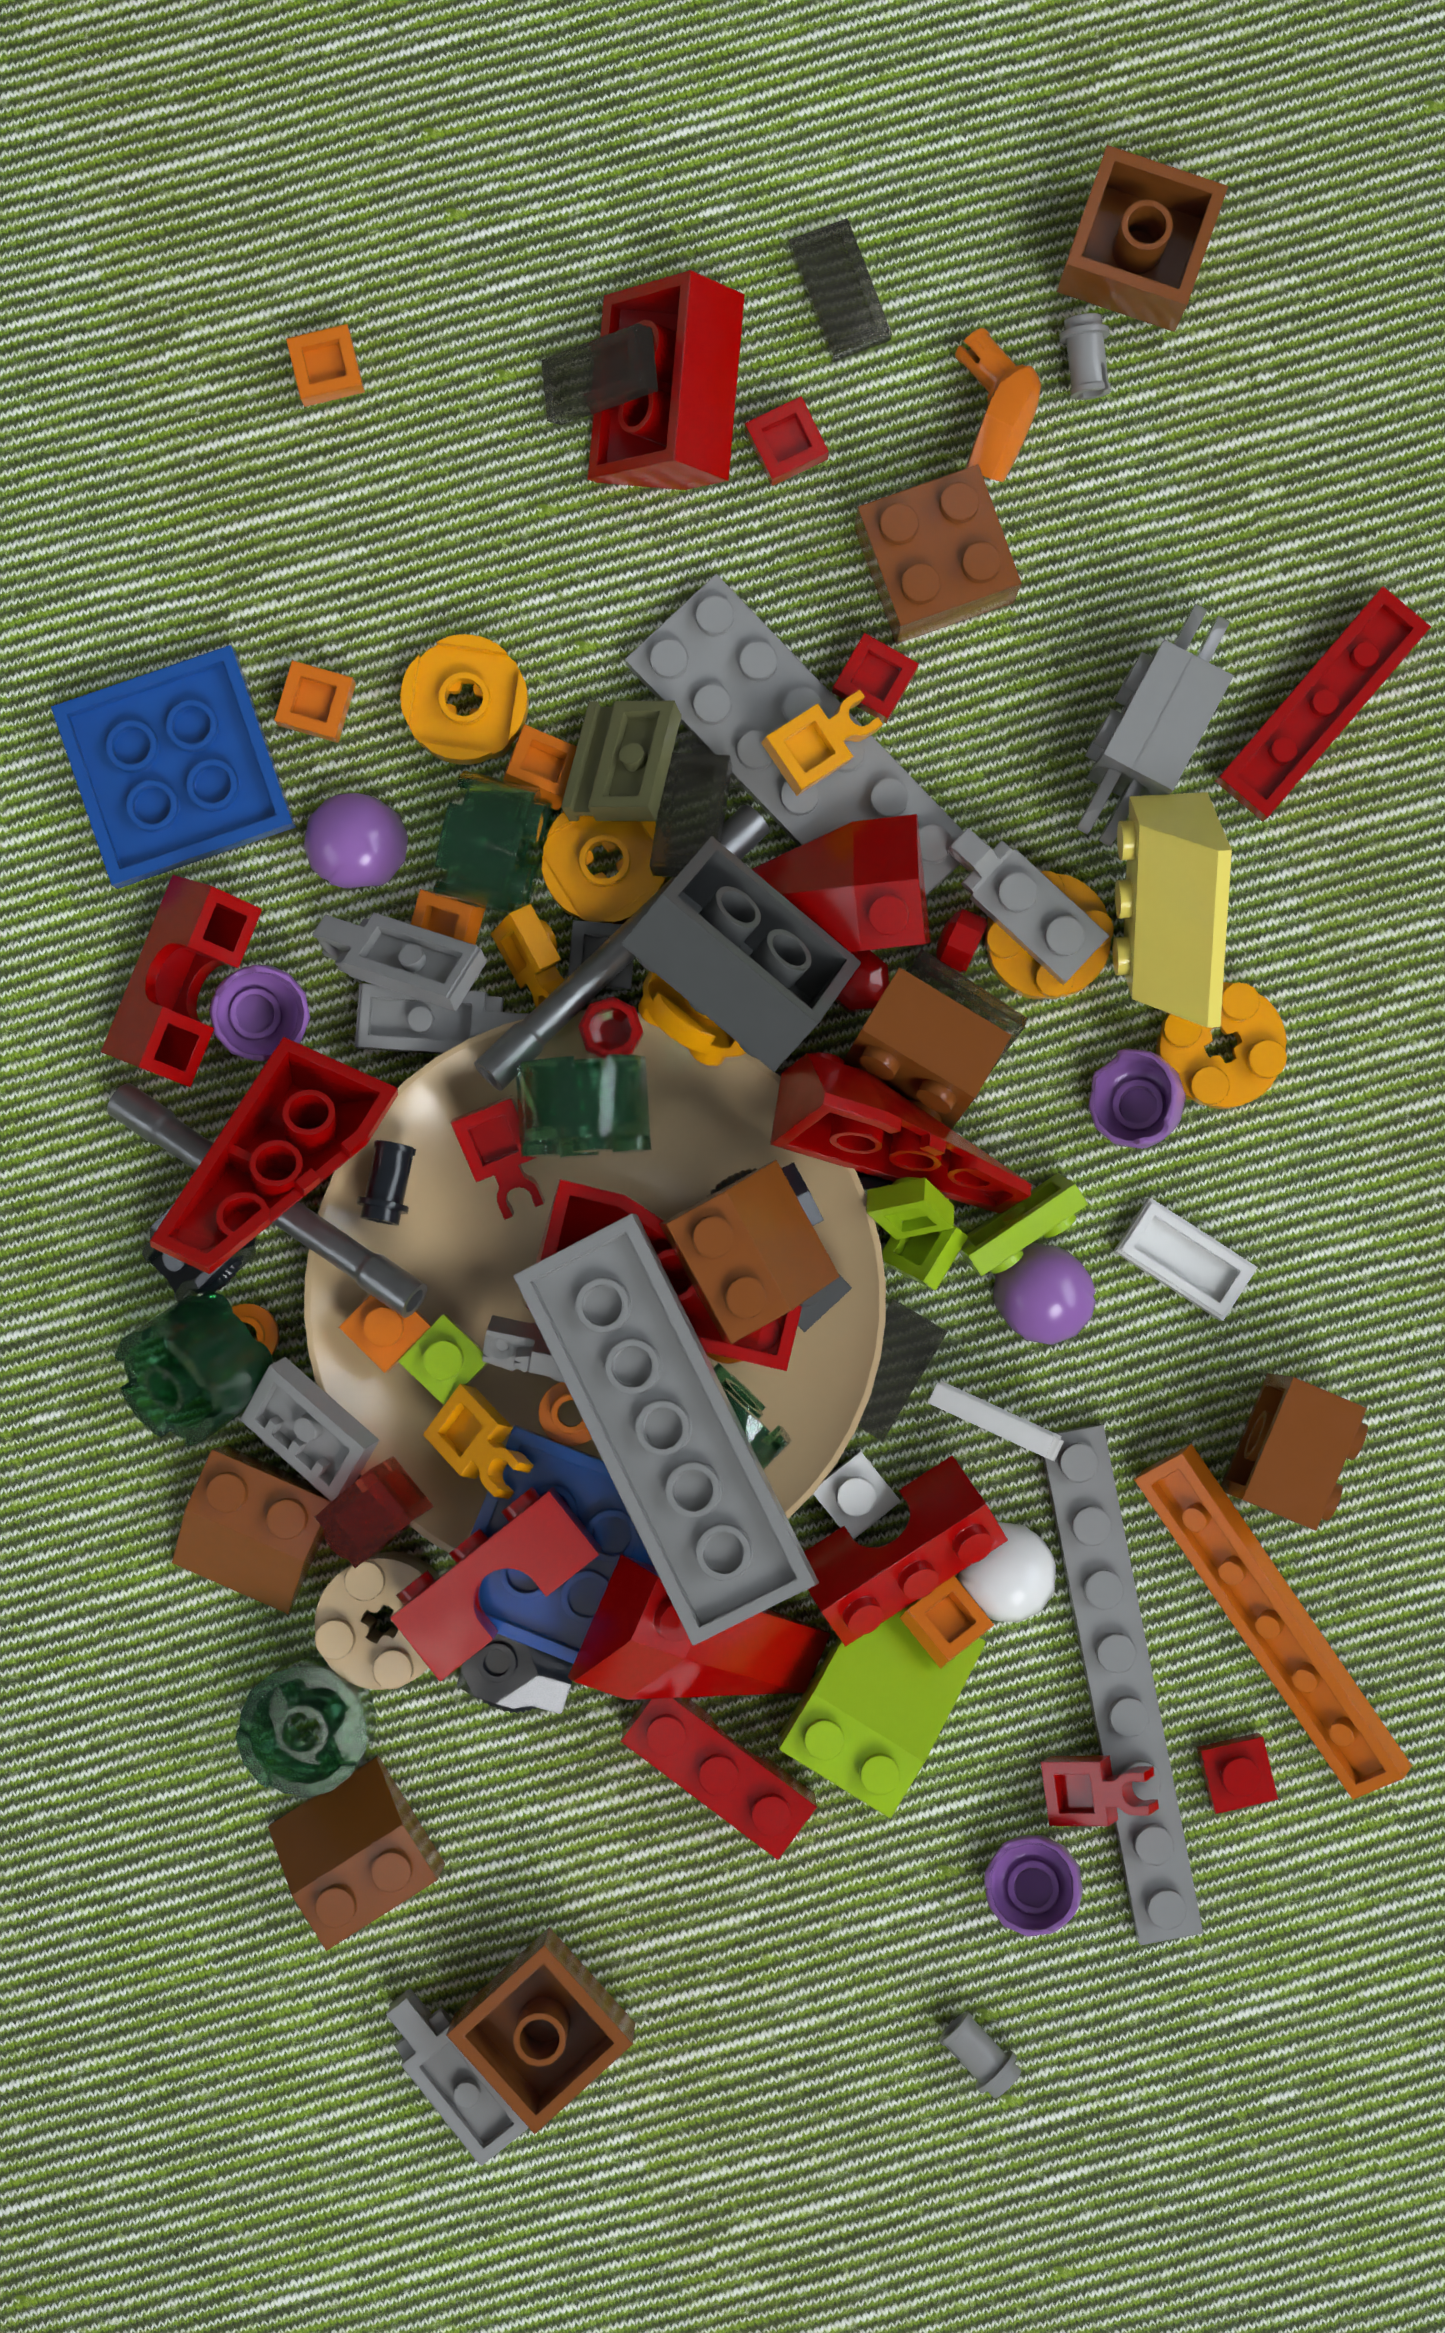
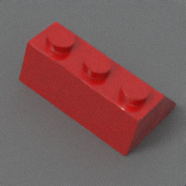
M689 270L604 295L587 480L604 484L688 490L729 481L745 294Z

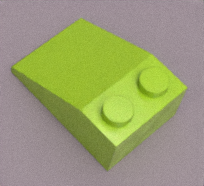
M920 1599L881 1623L874 1631L861 1636L846 1647L838 1637L807 1687L806 1692L802 1695L777 1736L780 1751L890 1819L924 1765L986 1644V1640L981 1637L940 1669L899 1618Z

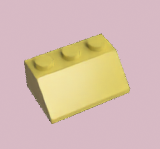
M1208 792L1129 796L1128 821H1119L1117 827L1119 859L1127 860L1126 879L1116 880L1115 883L1116 914L1118 919H1124V937H1114L1113 967L1115 975L1125 976L1131 998L1135 1001L1207 1028L1220 1027L1232 849Z

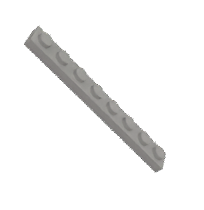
M1095 1424L1054 1432L1062 1436L1061 1440L1064 1442L1055 1462L1043 1456L1042 1459L1100 1755H1110L1112 1775H1121L1130 1768L1137 1766L1154 1767L1155 1776L1146 1782L1133 1781L1132 1789L1135 1795L1142 1800L1158 1799L1159 1809L1149 1816L1128 1815L1117 1808L1118 1820L1114 1822L1136 1940L1139 1945H1146L1203 1934L1104 1425Z

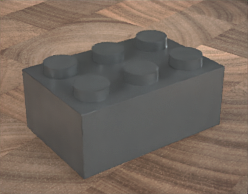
M713 836L708 839L621 943L622 946L637 957L644 968L661 977L686 998L697 1012L710 1018L735 1039L747 1054L760 1060L773 1072L778 1069L819 1024L861 964L860 960Z

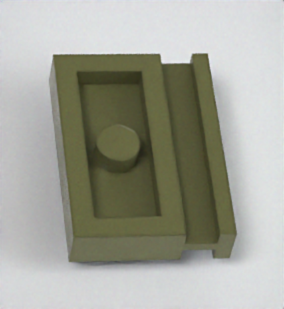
M674 700L615 701L614 707H600L598 701H589L561 805L569 821H579L580 816H593L596 821H656L682 717Z

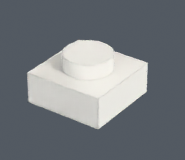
M860 1450L831 1472L814 1492V1496L840 1528L845 1526L853 1539L901 1502Z

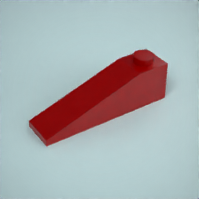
M917 814L852 821L752 868L756 874L849 952L922 945L931 942Z
M283 1037L150 1239L151 1247L211 1274L369 1143L398 1096V1088Z
M822 1052L806 1053L781 1073L770 1145L839 1166L853 1168L856 1171L892 1182L905 1177H925L946 1198L999 1214L1031 1196V1183L867 1071L844 1065L843 1059L836 1055Z
M559 1179L536 1263L630 1214H636L704 1351L787 1371L802 1306H797L792 1311L733 1344L723 1341L659 1223L664 1221L663 1219L626 1195Z
M621 1554L568 1678L573 1682L626 1700L805 1693L830 1633L766 1609L693 1646L655 1567Z

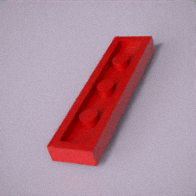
M1382 586L1215 782L1264 822L1431 626Z

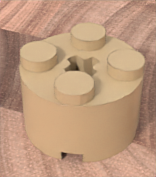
M404 1552L375 1553L353 1562L330 1581L323 1591L316 1609L315 1645L336 1674L349 1683L362 1688L391 1690L410 1683L429 1668L398 1628L391 1627L386 1633H382L375 1628L377 1619L370 1615L371 1612L377 1613L384 1605L393 1609L394 1614L404 1606L396 1595L428 1570L435 1580L439 1578V1574L429 1564L418 1557Z

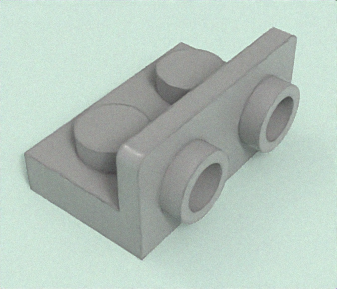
M286 1357L269 1365L240 1421L332 1503L367 1483L360 1473L377 1446L379 1439Z

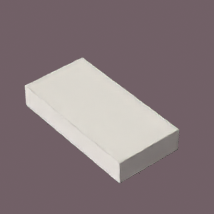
M1147 1198L1113 1251L1219 1321H1224L1258 1268L1152 1198Z
M943 1381L941 1384H936L928 1401L929 1404L1054 1462L1064 1442L1061 1440L1062 1436Z

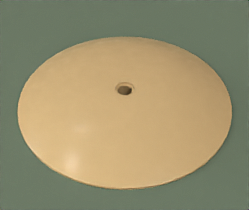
M580 1010L545 1044L542 1052L502 1091L497 1090L484 1079L476 1069L474 1062L514 1024L524 1019L503 1024L465 1040L435 1057L406 1079L398 1087V1096L369 1143L334 1172L320 1204L318 1215L373 1253L385 1256L427 1285V1293L417 1310L432 1325L443 1314H447L482 1349L492 1315L536 1323L530 1310L525 1307L526 1301L513 1275L536 1264L559 1179L626 1195L665 1221L705 1199L707 1195H710L711 1190L715 1189L716 1184L727 1179L728 1176L739 1173L741 1170L746 1171L749 1168L751 1170L754 1168L759 1169L774 1160H777L781 1168L793 1162L795 1163L824 1221L814 1225L813 1228L837 1272L852 1289L805 1333L797 1326L787 1371L745 1361L725 1364L708 1357L787 1519H789L814 1494L837 1464L854 1435L868 1403L881 1359L886 1322V1280L881 1243L875 1220L866 1213L867 1196L856 1170L770 1145L781 1076L747 1053L738 1057H726L723 1063L718 1066L702 1064L690 1054L687 1047L673 1040L659 1027L646 1022L640 1013L637 1014L644 1035L633 1056L607 1063L586 1051L578 1028L586 1010ZM513 1095L537 1151V1158L523 1163L521 1166L527 1175L532 1176L537 1181L545 1201L543 1205L535 1207L529 1191L520 1187L514 1188L507 1195L508 1201L514 1210V1215L504 1220L497 1203L499 1185L495 1176L476 1183L452 1128L451 1121L456 1117ZM375 1140L399 1143L416 1149L403 1205L409 1207L408 1214H401L398 1226L360 1218L363 1206L357 1204V1199L360 1196L365 1197L375 1150ZM309 1249L304 1287V1320L308 1354L315 1382L379 1439L377 1446L360 1473L372 1490L400 1519L428 1541L449 1553L470 1536L488 1490L482 1484L479 1475L476 1479L460 1476L423 1436V1433L444 1405L399 1362L388 1373H384L339 1328L370 1294L360 1288L353 1278ZM489 1363L470 1381L468 1386L476 1387L512 1427L518 1425L548 1437L539 1421V1405L544 1394L552 1386L560 1383L559 1381L548 1376L529 1373L528 1371L523 1372L519 1369L510 1371ZM566 1401L560 1406L559 1417L564 1424L574 1426L582 1421L574 1401ZM511 1432L502 1443L505 1447ZM593 1439L581 1445L570 1446L602 1459Z

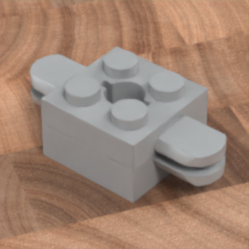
M1198 604L1193 606L1174 643L1164 639L1153 656L1141 652L1114 701L1124 706L1122 712L1120 713L1114 709L1110 710L1085 754L1086 757L1095 761L1086 779L1098 784V787L1076 829L1088 835L1111 792L1119 795L1120 799L1099 838L1100 842L1110 847L1117 837L1118 822L1126 821L1129 815V796L1163 795L1173 792L1234 676L1209 663L1230 623L1225 618L1217 616L1196 655L1186 651L1207 609Z

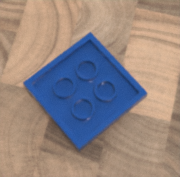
M232 645L51 706L111 885L116 889L296 828L237 653Z
M514 1425L506 1448L521 1452L534 1466L529 1473L513 1470L508 1464L506 1465L503 1479L506 1485L514 1491L510 1499L495 1497L488 1491L470 1535L480 1528L489 1538L509 1522L501 1511L529 1488L533 1487L541 1496L551 1487H554L601 1546L602 1550L595 1559L547 1597L528 1575L519 1570L506 1568L493 1571L485 1576L481 1583L479 1591L480 1604L486 1616L497 1628V1634L574 1664L620 1555L623 1554L652 1566L654 1565L603 1460Z

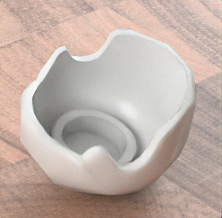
M998 1522L1008 1541L991 1551L981 1561L973 1563L959 1572L957 1577L958 1581L988 1618L1002 1622L1019 1623L1040 1613L1055 1592L1056 1564L1047 1544L1028 1527Z

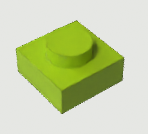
M925 1177L900 1178L894 1181L892 1185L867 1190L866 1213L896 1240L954 1228V1205Z
M956 1226L953 1229L899 1240L891 1236L882 1250L883 1262L890 1268L936 1291L968 1239V1236Z
M443 1314L398 1361L443 1405H445L459 1384L468 1385L488 1364L482 1361L483 1349L447 1314Z

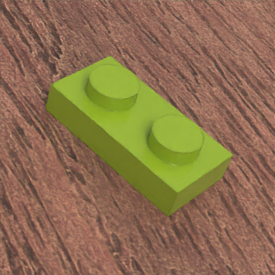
M1057 1173L1031 1190L1030 1197L1003 1213H997L966 1234L968 1239L961 1248L960 1254L965 1262L981 1277L989 1271L992 1274L1003 1272L1022 1258L1024 1254L1023 1248L1041 1236L1044 1238L1054 1237L1068 1229L1076 1221L1075 1213L1087 1206L1088 1203L1074 1182Z

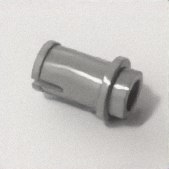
M1098 313L1078 314L1065 319V330L1059 334L1060 343L1067 345L1072 388L1070 390L1071 398L1089 400L1108 395L1111 392V385L1108 381L1104 339L1110 335L1109 326L1102 324V316Z
M968 2011L963 2012L954 2019L939 2037L938 2041L941 2045H945L977 2079L975 2088L980 2093L988 2091L993 2098H998L1015 2083L1021 2074V2069L1015 2064L1017 2056L1012 2051L1004 2052L973 2020V2016Z

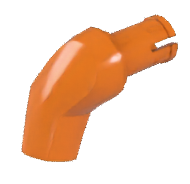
M979 328L964 339V342L971 349L967 351L964 346L959 345L955 352V358L960 363H963L989 393L987 396V409L975 438L966 468L979 464L984 477L1004 482L1033 422L1039 403L1041 383L1038 374L1032 366H1025L1023 364L1017 366L991 338L990 333L985 328Z

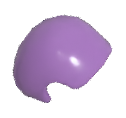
M344 793L326 799L309 816L303 847L311 869L320 878L328 880L331 885L346 889L382 886L391 880L405 862L408 834L400 814L380 799L360 793Z
M270 965L246 966L225 977L216 987L209 1009L214 1035L231 1054L252 1061H268L283 1037L300 1044L310 1019L306 993L292 975Z
M1126 1048L1118 1050L1117 1055L1110 1062L1094 1072L1088 1108L1095 1129L1112 1143L1121 1147L1143 1149L1161 1142L1175 1130L1181 1121L1186 1095L1179 1073L1161 1056L1151 1051Z
M1031 1243L1022 1249L1024 1254L1016 1264L995 1275L993 1300L995 1307L1013 1331L1023 1336L1025 1340L1054 1345L1076 1336L1092 1318L1096 1304L1094 1298L1096 1290L1092 1278L1083 1264L1071 1253L1058 1246Z
M1021 1835L1003 1843L985 1871L984 1884L986 1886V1898L989 1908L1004 1927L1027 1937L1055 1933L1072 1919L1080 1905L1083 1888L1079 1864L1064 1845L1044 1835Z

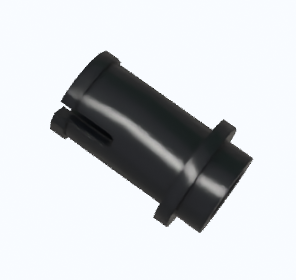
M375 1140V1150L365 1197L360 1196L357 1199V1204L363 1206L360 1218L398 1226L401 1214H408L409 1207L403 1205L416 1149L399 1143Z

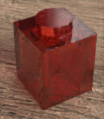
M392 1456L367 1471L314 1517L323 1527V1535L329 1547L340 1557L348 1559L353 1567L357 1568L383 1550L434 1506L396 1458Z

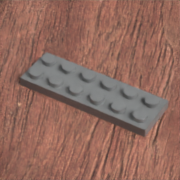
M717 574L625 658V665L659 701H675L682 715L680 723L798 846L806 844L852 821L917 814L926 896L960 865L948 853L951 844L964 831L872 735L860 742H845L854 756L849 763L798 796L795 795L761 742L767 735L817 703L828 719L834 716L841 703ZM849 712L851 720L855 724L862 726Z
M630 1214L513 1275L692 1645L694 1646L818 1584L819 1581L638 1215Z

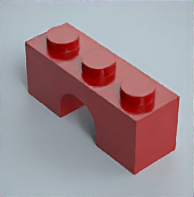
M172 875L101 1053L191 1088L214 1031L213 1027L202 1023L198 1018L197 999L200 989L208 975L217 967L229 965L239 969L262 909L213 886Z
M953 1455L899 1489L900 1494L909 1507L910 1517L905 1530L894 1541L880 1547H865L856 1543L846 1527L843 1526L804 1551L819 1581L818 1584L809 1588L808 1591L845 1647L861 1636L874 1631L881 1623L916 1600L929 1595L936 1587L971 1564L981 1561L991 1551L1008 1541L988 1505Z
M533 1487L529 1488L501 1511L509 1521L489 1538L479 1528L448 1553L456 1563L436 1580L427 1570L396 1595L404 1606L397 1610L390 1619L440 1682L490 1643L498 1633L497 1628L486 1616L480 1604L479 1591L485 1576L499 1569L519 1570L528 1575L547 1597L600 1554L601 1546L554 1487H551L541 1496Z
M689 1698L645 1699L623 1729L620 1742L777 1860H779L817 1808L813 1791L764 1754L760 1758L739 1745L714 1723L712 1715Z

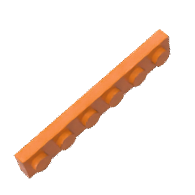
M1189 1444L1145 1468L1134 1481L1352 1800L1404 1779L1412 1767L1411 1763L1194 1446Z

